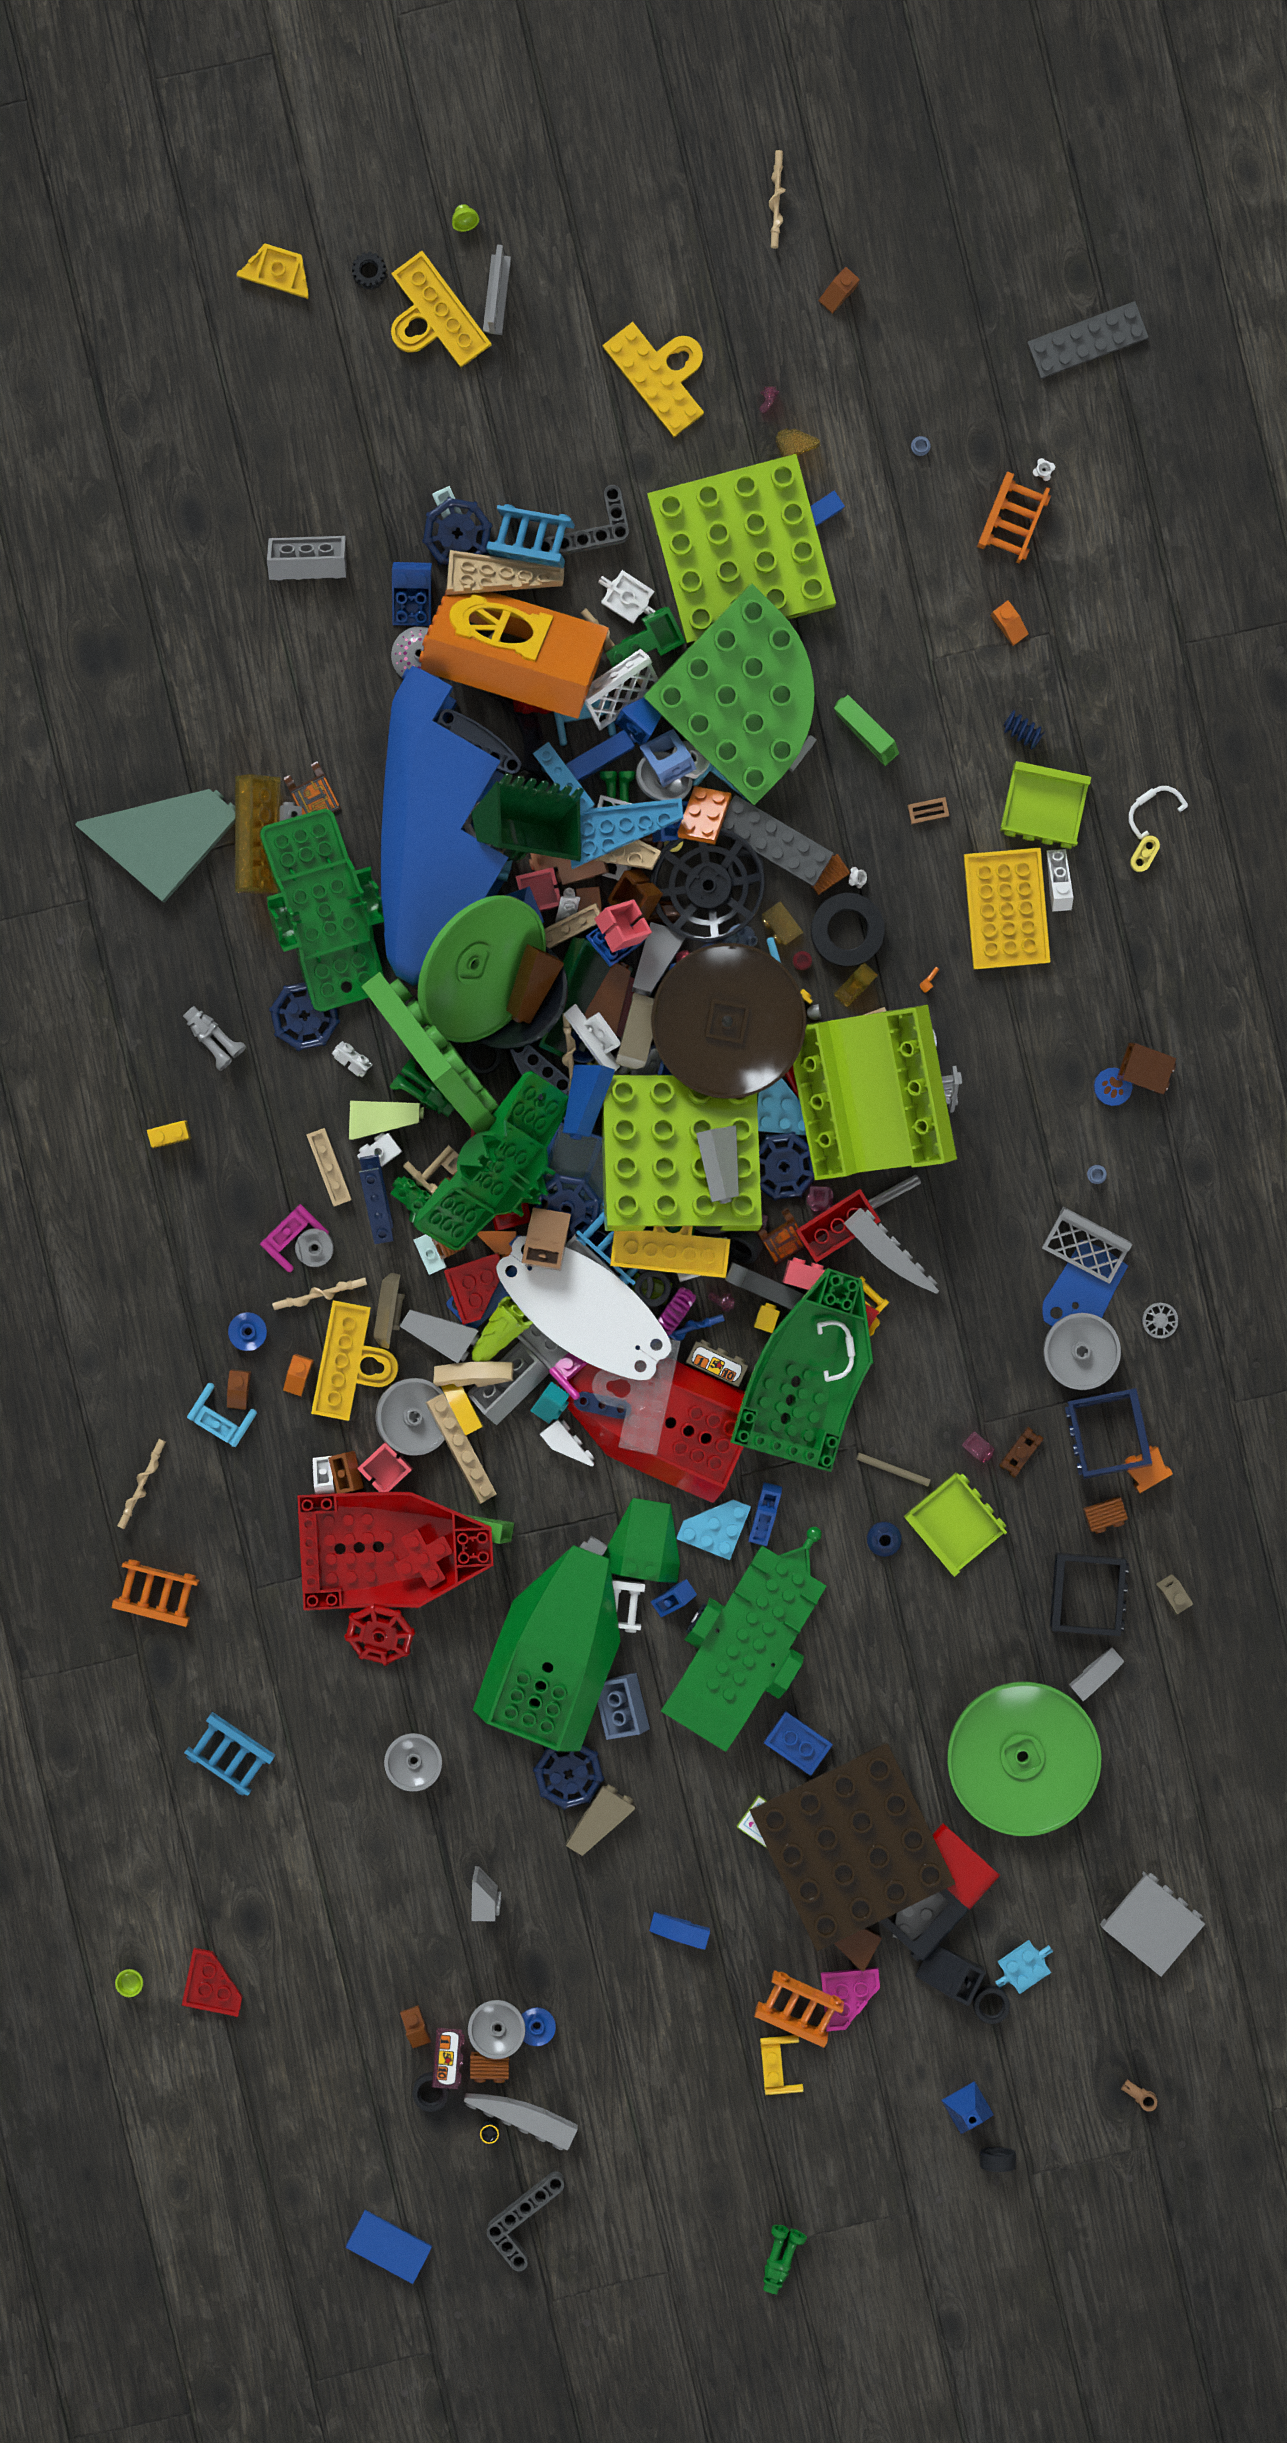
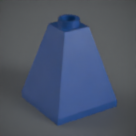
M641 698L623 707L614 723L622 730L625 729L626 733L631 732L636 743L641 746L648 742L661 715L644 698Z
M975 2081L942 2099L960 2134L983 2123L994 2115Z

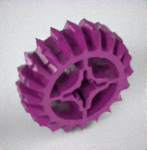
M685 1287L678 1289L657 1319L667 1336L673 1333L696 1300V1295Z

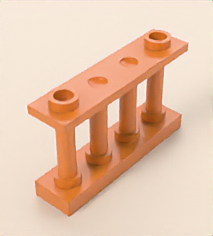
M1007 472L977 547L984 549L986 544L989 546L992 544L1017 554L1016 563L1019 564L1022 559L1026 560L1030 550L1027 548L1043 505H1048L1051 495L1048 494L1050 488L1047 487L1044 493L1041 494L1016 484L1012 480L1014 474ZM1015 491L1039 501L1036 512L1009 502L1005 498L1007 492ZM1000 509H1008L1033 519L1029 530L1002 520L998 516ZM999 526L1026 537L1022 548L994 537L991 534L993 527L997 528Z
M129 1559L128 1562L125 1561L122 1567L128 1568L122 1596H119V1599L113 1600L112 1608L186 1627L190 1621V1617L186 1616L185 1609L191 1586H197L200 1580L195 1579L196 1576L185 1573L182 1576L139 1565L140 1562L137 1560ZM135 1572L147 1573L140 1601L138 1603L130 1602L129 1596ZM154 1575L166 1578L159 1606H156V1608L149 1607L148 1603ZM173 1580L184 1583L178 1610L175 1613L167 1611L168 1608H166Z
M774 1970L772 1983L775 1986L766 2003L758 2002L754 2017L824 2048L828 2041V2032L825 2029L835 2011L842 2014L844 2001L838 1996H831L795 1980L784 1972ZM782 1987L793 1992L784 2011L773 2008ZM801 1995L810 1999L801 2019H797L790 2014ZM817 2003L828 2008L819 2026L815 2027L809 2024L808 2021Z

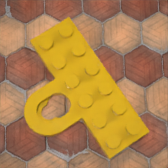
M423 251L391 273L413 303V306L399 315L392 324V339L400 350L409 353L417 352L436 338H439L459 367L462 368L491 346V342ZM421 318L427 322L428 327L424 334L413 337L405 335V329L412 320Z
M631 322L602 345L673 438L704 414L703 410L681 384L695 373L702 363L703 352L695 339L688 336H678L656 352L637 326ZM681 351L687 352L689 359L685 362V366L682 369L675 371L668 367L667 358L670 355L680 353Z
M653 1226V1231H614L610 1266L726 1278L730 1239L692 1235L693 1226H682L676 1233L668 1232L664 1226Z
M333 1300L311 1414L349 1421L357 1383L373 1387H383L390 1384L396 1378L398 1362L395 1356L386 1349L364 1345L371 1307ZM365 1357H373L384 1365V1371L380 1374L366 1375L360 1368L361 1361Z

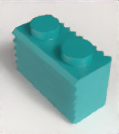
M550 1382L530 1411L550 1424L553 1419L557 1420L569 1404L566 1400L570 1395L563 1391V1389H560L559 1386L557 1387L553 1382Z

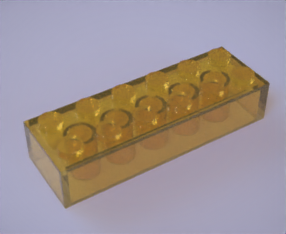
M253 774L235 776V892L264 895L278 894L262 846L260 831L264 826L280 821V777Z

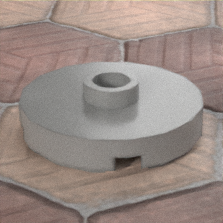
M309 1229L298 1237L295 1244V1252L298 1259L307 1266L319 1267L331 1259L334 1252V1243L325 1231ZM313 1244L318 1246L317 1250L312 1249Z

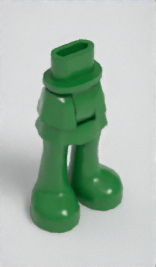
M600 771V779L606 783L607 797L616 799L617 772ZM635 771L619 772L620 800L629 802L630 782L636 777ZM607 801L606 807L613 805L611 802Z
M410 1058L400 1072L426 1089L425 1093L411 1084L400 1073L389 1087L393 1090L402 1089L418 1099L421 1102L420 1104L426 1105V1108L448 1117L454 1110L453 1105L434 1083L416 1070V1062Z
M783 2225L772 2226L771 2234L774 2236V2243L770 2257L767 2259V2265H765V2277L763 2279L765 2284L763 2290L772 2294L778 2293L779 2288L783 2286V2282L789 2275L792 2257L797 2245H803L807 2239V2236L802 2232L791 2229L783 2258L780 2259V2252L789 2232V2229Z

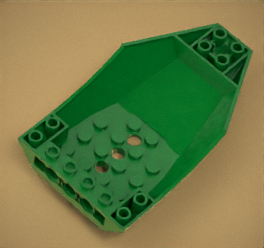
M827 1268L773 1331L750 1377L730 1443L829 1472L832 1471L848 1414L860 1385L873 1363L862 1279ZM837 1320L844 1323L849 1329L851 1336H853L855 1348L854 1364L851 1371L845 1377L826 1382L823 1371L828 1370L829 1377L843 1373L849 1364L845 1331L837 1325L823 1326V1334H818L817 1323ZM794 1376L800 1378V1384L797 1387H793L791 1384ZM788 1395H792L793 1401L790 1405H787L786 1398ZM786 1413L787 1421L782 1423L780 1420L781 1416Z
M573 1545L513 1600L473 1711L486 1724L556 1751L581 1750L606 1678L621 1642L609 1558ZM545 1662L553 1665L551 1672L543 1670L542 1665ZM543 1681L546 1684V1688L539 1689L536 1682ZM537 1698L540 1701V1705L533 1706L530 1699Z

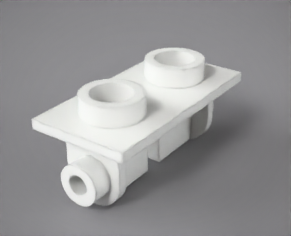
M572 888L565 889L563 896L560 898L555 923L577 913L580 897H575V892Z
M343 1041L335 1047L336 1049L332 1053L334 1058L344 1066L348 1061L351 1062L348 1069L357 1076L363 1077L373 1065L367 1057L358 1054L350 1044Z

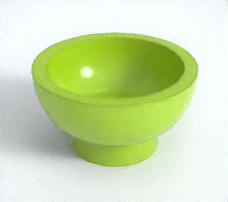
M459 205L455 209L452 217V226L455 230L461 232L469 231L478 225L479 216L474 209L468 205Z
M123 1970L116 1978V1989L122 1996L134 1997L142 1990L143 1978L136 1970Z

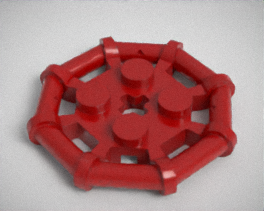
M373 1603L371 1606L349 1615V1624L344 1638L353 1647L359 1659H367L382 1663L383 1666H388L389 1663L401 1657H407L410 1654V1646L415 1630L410 1627L400 1610L388 1609ZM371 1614L367 1621L362 1620V1618ZM378 1614L388 1616L391 1618L390 1620L378 1617ZM396 1621L399 1623L403 1630L397 1629L398 1626L395 1623ZM356 1626L361 1628L360 1633H355ZM376 1633H380L383 1636L381 1638H377ZM399 1638H404L403 1645L398 1644ZM358 1641L363 1642L365 1648H362ZM389 1650H391V1651L395 1650V1651H396V1652H394V1653H392V1654H390V1655L387 1654V1652H388Z

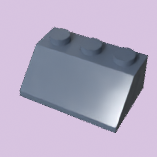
M637 1673L607 1679L598 1700L606 1740L639 1735L649 1730Z

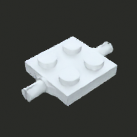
M622 570L619 576L612 582L603 576L598 583L608 588L601 604L630 623L634 624L643 612L647 615L655 612V610L648 606L654 591Z

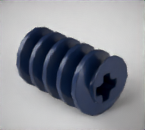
M1013 710L1003 725L1005 726L1004 733L1006 734L1011 730L1010 737H1014L1017 734L1018 742L1024 738V746L1031 743L1030 749L1032 750L1044 734V732L1041 733L1042 727L1039 726L1034 729V722L1028 725L1029 719L1026 718L1021 721L1022 714L1014 717L1016 711Z

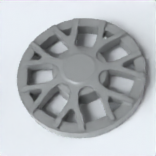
M1154 1303L1143 1313V1328L1152 1337H1169L1178 1326V1315L1172 1306L1166 1303ZM1158 1306L1159 1313L1155 1314L1152 1308ZM1164 1307L1170 1309L1166 1315L1162 1313ZM1147 1314L1153 1315L1152 1321L1146 1320ZM1174 1315L1175 1321L1168 1322V1316ZM1153 1323L1155 1328L1150 1332L1147 1327ZM1167 1324L1173 1327L1170 1332L1165 1328ZM1158 1328L1163 1329V1335H1157Z

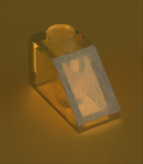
M783 429L778 432L775 438L782 457L793 454L798 456L820 446L818 438L796 429Z
M864 962L834 995L848 1007L878 975Z

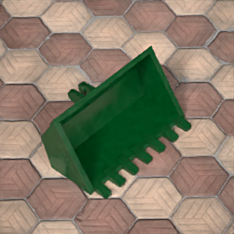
M573 937L563 960V966L568 979V996L562 1013H565L576 1004L584 1015L611 967L588 940ZM629 967L628 970L631 971V975H632L634 969H633L632 967ZM562 1014L547 1034L532 1043L560 1057L567 1053ZM582 1041L579 1044L580 1051L586 1052L588 1048ZM573 1060L575 1064L581 1065V1063Z

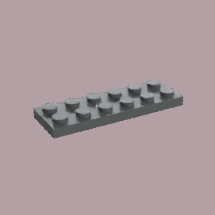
M1134 301L1027 342V346L1039 378L1043 379L1148 339V334Z
M737 795L733 797L728 806L721 828L741 836L752 846L757 854L814 887L833 857V852Z

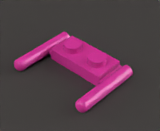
M301 1204L260 1243L287 1272H292L293 1266L279 1252L308 1223L315 1229H321L329 1235V1232Z
M569 1352L555 1364V1367L549 1370V1373L574 1400H577L580 1394L567 1380L571 1379L588 1363Z

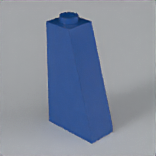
M624 729L568 762L566 766L576 780L581 783L635 748L633 743L636 740L631 732L626 733Z
M574 1065L563 1133L570 1135L571 1139L581 1140L582 1137H590L615 1069L603 1065Z

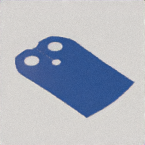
M1089 1242L1078 1245L1081 1255L1092 1252ZM1092 1244V1247H1093V1250H1094V1251H1098V1250H1101V1249H1102V1248H1100V1247H1098V1246ZM1075 1249L1071 1258L1079 1256L1077 1249ZM1106 1251L1095 1254L1098 1264L1109 1261ZM1109 1252L1111 1260L1118 1259L1116 1256ZM1093 1255L1082 1258L1084 1266L1091 1267L1096 1265ZM1122 1261L1109 1284L1068 1262L1043 1302L1044 1321L1053 1326L1063 1317L1074 1313H1089L1102 1318L1128 1265ZM1110 1264L1099 1267L1101 1275L1108 1278L1112 1271ZM1073 1302L1079 1304L1077 1309L1072 1308ZM1060 1307L1063 1314L1059 1319L1051 1317L1050 1311L1052 1308Z

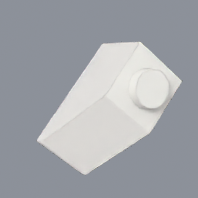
M331 1456L313 1458L315 1494L336 1493L328 1459Z

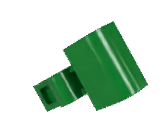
M663 607L642 618L641 620L646 630L630 635L618 645L604 651L612 668L640 649L647 653L655 648L661 656L686 643L669 607Z

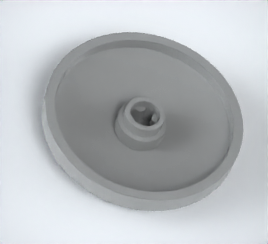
M1074 1313L1063 1317L1051 1327L1044 1341L1043 1356L1048 1371L1058 1382L1069 1388L1087 1390L1104 1384L1112 1377L1119 1365L1121 1347L1115 1330L1104 1319L1089 1313Z
M418 1378L404 1379L391 1385L381 1396L376 1408V1426L383 1441L396 1452L405 1455L426 1454L441 1445L445 1439L425 1402L443 1393V1391L430 1381Z

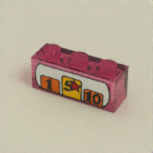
M437 2028L432 2088L457 2089V2086L461 2085L459 2066H462L463 2054H460L461 2046H464L465 2039L462 2030Z

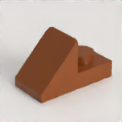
M419 2005L401 2011L400 2014L406 2029V2037L411 2046L416 2048L430 2043L431 2039Z

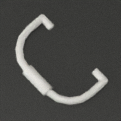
M1170 786L1151 788L1137 798L1136 802L1131 806L1129 824L1139 840L1148 836L1149 833L1147 830L1142 834L1139 832L1133 821V814L1139 805L1141 806L1151 799L1157 792L1169 791L1175 794L1182 803L1177 808L1179 812L1188 807L1183 796L1175 788Z
M837 1320L817 1323L818 1334H823L822 1327L828 1325H837L845 1331L849 1364L843 1373L829 1377L828 1370L823 1371L826 1382L845 1377L851 1371L854 1364L855 1348L853 1336H851L846 1325Z

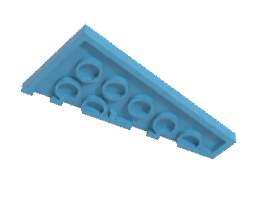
M682 799L588 809L580 815L581 861L571 860L572 869L683 820Z

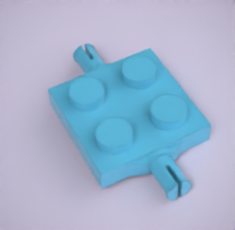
M1029 1940L998 1961L1003 1969L1004 1976L995 1981L996 1984L1001 1988L1009 1982L1021 1994L1051 1973L1044 1957L1052 1953L1053 1950L1048 1945L1039 1951L1034 1948Z

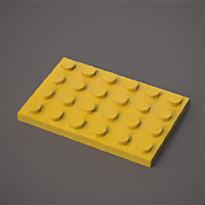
M1041 848L964 854L973 970L1050 963Z

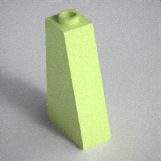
M350 1101L349 1139L355 1140L420 1123V1119H424V1107H421L420 1103Z

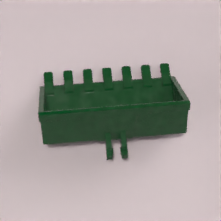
M507 773L500 782H495L490 791L471 812L477 841L491 844L494 847L505 848L506 850L503 854L509 857L507 861L512 860L518 863L528 853L581 861L580 797L584 792L583 788H577L570 796L571 786L566 785L560 793H557L560 784L554 783L548 791H545L549 783L542 781L534 789L537 782L536 779L531 778L524 786H521L525 779L523 776H518L512 784H509L512 775Z

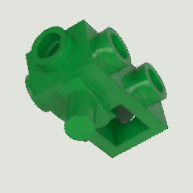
M405 1176L402 1179L398 1177L392 1184L394 1189L390 1194L406 1205V1208L411 1211L409 1221L414 1222L415 1216L420 1212L431 1195L416 1186L413 1180Z

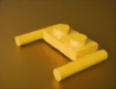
M799 2036L760 2038L765 2095L803 2092V2084L784 2086L780 2044L799 2043Z

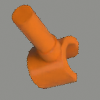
M935 967L931 974L921 982L920 988L924 993L933 987L930 981L939 971L938 967Z

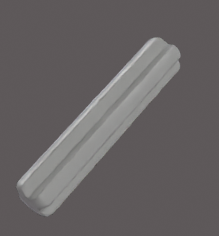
M914 1175L869 1199L868 1202L875 1209L919 1185L921 1181L917 1175Z

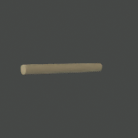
M862 1453L857 1455L856 1460L927 1487L929 1486L930 1479Z

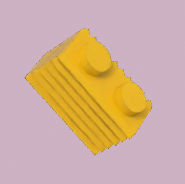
M180 1121L147 1130L152 1148L168 1146V1144L191 1139L187 1121Z

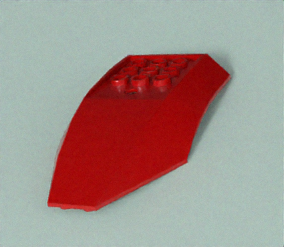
M669 1357L660 1359L657 1362L656 1371L648 1380L626 1378L589 1363L571 1379L567 1380L578 1393L589 1392L626 1400L630 1403L632 1408L630 1416L625 1419H618L581 1411L576 1408L574 1399L571 1396L566 1400L569 1402L567 1405L569 1411L607 1456L712 1503L724 1491L744 1448L743 1446L730 1443L745 1391ZM638 1360L634 1368L637 1372H644L647 1365L643 1360ZM556 1381L555 1384L557 1385V1387L559 1386L560 1389H563V1391H566V1390ZM585 1397L580 1400L581 1404L585 1405L587 1403ZM602 1401L600 1402L599 1407L601 1409H604L606 1404ZM619 1406L618 1412L623 1413L624 1407ZM669 1417H673L676 1420V1425L673 1428H667L665 1425V1421ZM690 1425L693 1427V1433L686 1436L683 1430L686 1426ZM704 1433L710 1434L711 1438L708 1443L701 1442V1436Z
M354 1492L297 1495L304 1610L367 1608L373 1603L381 1607L419 1608L494 1566L491 1526L413 1492ZM416 1528L419 1529L427 1544L444 1535L453 1550V1553L437 1561L446 1579L428 1588L420 1572L402 1581L393 1565L395 1562L410 1555L401 1537ZM380 1541L384 1544L382 1552L374 1551L373 1544ZM357 1542L364 1544L365 1550L363 1552L355 1551L354 1545ZM338 1543L344 1544L346 1551L341 1554L337 1553L335 1545Z

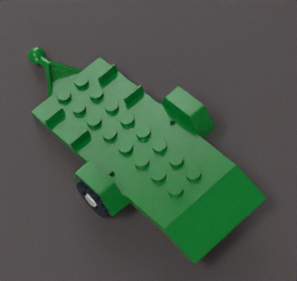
M810 1527L807 1530V1539L802 1547L781 1555H776L764 1546H760L726 1605L723 1606L709 1598L707 1604L703 1603L686 1630L688 1635L684 1640L699 1650L664 1704L661 1712L725 1752L746 1723L763 1692L767 1691L779 1699L789 1689L803 1664L804 1656L790 1647L798 1633L801 1632V1628L826 1588V1585L810 1575L809 1549L822 1536V1532L818 1527Z

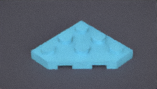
M782 1078L769 1088L757 1093L758 1131L784 1134L793 1131L796 1132V1135H806L800 1100Z
M732 1499L696 1516L685 1519L676 1539L730 1560L751 1506Z

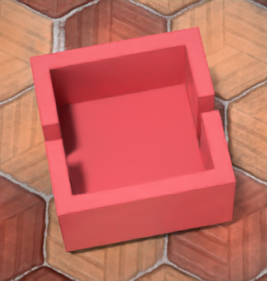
M553 867L516 876L519 890L530 886L540 912L559 907L561 897L559 889H554L558 885Z
M634 899L607 907L594 918L601 933L606 934L604 938L612 952L640 944L652 933L645 918H641L634 926H630L642 915Z
M793 1257L792 1261L788 1260L782 1282L809 1290L826 1270H823V1265L812 1263L811 1266L805 1265V1260Z
M384 1442L357 1469L368 1481L373 1477L376 1479L372 1485L379 1492H389L413 1468L402 1456L398 1458L396 1456L398 1452Z

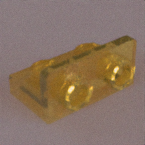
M781 901L762 914L763 919L761 921L767 929L771 927L775 933L773 937L779 945L782 943L785 946L803 933Z

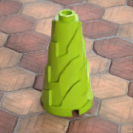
M510 1296L504 1297L499 1302L498 1307L482 1331V1335L473 1346L474 1349L471 1353L474 1362H489L502 1348H505L533 1323L515 1302L510 1301L512 1299Z

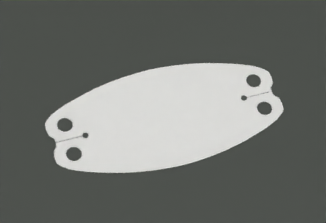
M526 1236L518 1237L512 1244V1252L508 1257H503L499 1261L496 1270L504 1288L528 1319L557 1345L589 1364L626 1378L635 1380L650 1379L656 1371L657 1362L669 1355L671 1344L663 1327L644 1302L609 1270L565 1247L561 1271L531 1266L532 1270L529 1271L527 1269L529 1265L522 1264L523 1254L521 1248L525 1244ZM509 1265L515 1266L517 1268L516 1276L508 1277L505 1273L506 1267ZM653 1339H660L663 1345L660 1350L654 1351L650 1347ZM637 1345L640 1346V1349H639V1350H636V1349H635V1347H636ZM638 1360H643L646 1363L647 1368L644 1372H637L634 1365Z

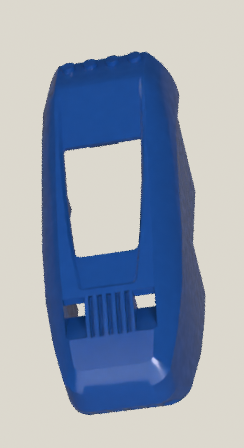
M412 665L410 669L407 668L403 673V682L395 694L391 707L382 814L381 898L387 960L397 978L418 989L419 975L425 956L436 936L462 909L480 899L497 895L504 883L503 880L497 879L509 857L483 842H478L475 837L466 833L465 829L462 828L474 806L485 797L496 781L500 782L504 777V774L496 770L501 761L435 722L441 710L455 709L457 700L449 696L453 687ZM447 712L443 714L442 719L445 723L448 721L450 714Z

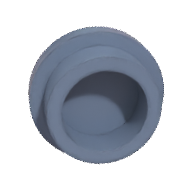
M918 436L912 441L911 450L917 456H924L930 450V442L926 437Z
M1100 1165L1091 1166L1087 1172V1177L1093 1184L1104 1182L1107 1176L1105 1168Z

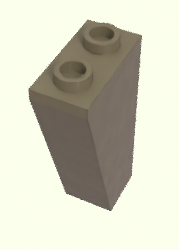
M603 1784L567 1840L566 1846L583 1856L634 1811V1800L625 1794L624 1796L618 1794V1790L615 1787Z

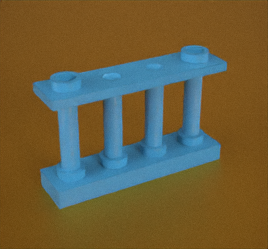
M509 504L497 506V510L503 516L498 539L495 542L488 541L486 549L491 556L564 568L565 560L561 553H559L565 528L574 529L575 526L568 515L559 514V516L517 509ZM510 519H522L516 543L513 546L506 545L504 542ZM529 521L540 523L534 547H531V549L524 548L523 543ZM547 524L558 526L552 550L549 552L541 550Z
M549 742L533 753L542 765L541 770L546 772L554 783L560 784L558 793L566 785L572 787L570 796L577 788H582ZM585 790L580 797V815L588 809L594 808L593 806L595 805Z
M603 1208L600 1216L583 1234L579 1230L576 1231L578 1235L576 1239L584 1246L588 1244L610 1264L611 1259L603 1251L613 1241L614 1231H611L597 1247L589 1240L594 1232L604 1223ZM612 1266L621 1274L619 1278L626 1285L629 1283L634 1285L636 1283L631 1278L639 1269L629 1268L625 1273L621 1268Z
M212 1712L206 1720L209 1723L207 1731L194 1750L188 1747L184 1753L187 1754L186 1757L193 1763H200L234 1786V1790L238 1794L248 1796L252 1789L247 1786L262 1764L266 1762L270 1764L275 1754ZM220 1730L225 1734V1738L211 1759L208 1760L200 1753L214 1732ZM236 1741L240 1744L241 1749L226 1771H224L216 1763L230 1743ZM251 1751L256 1755V1761L240 1782L232 1774L245 1755Z

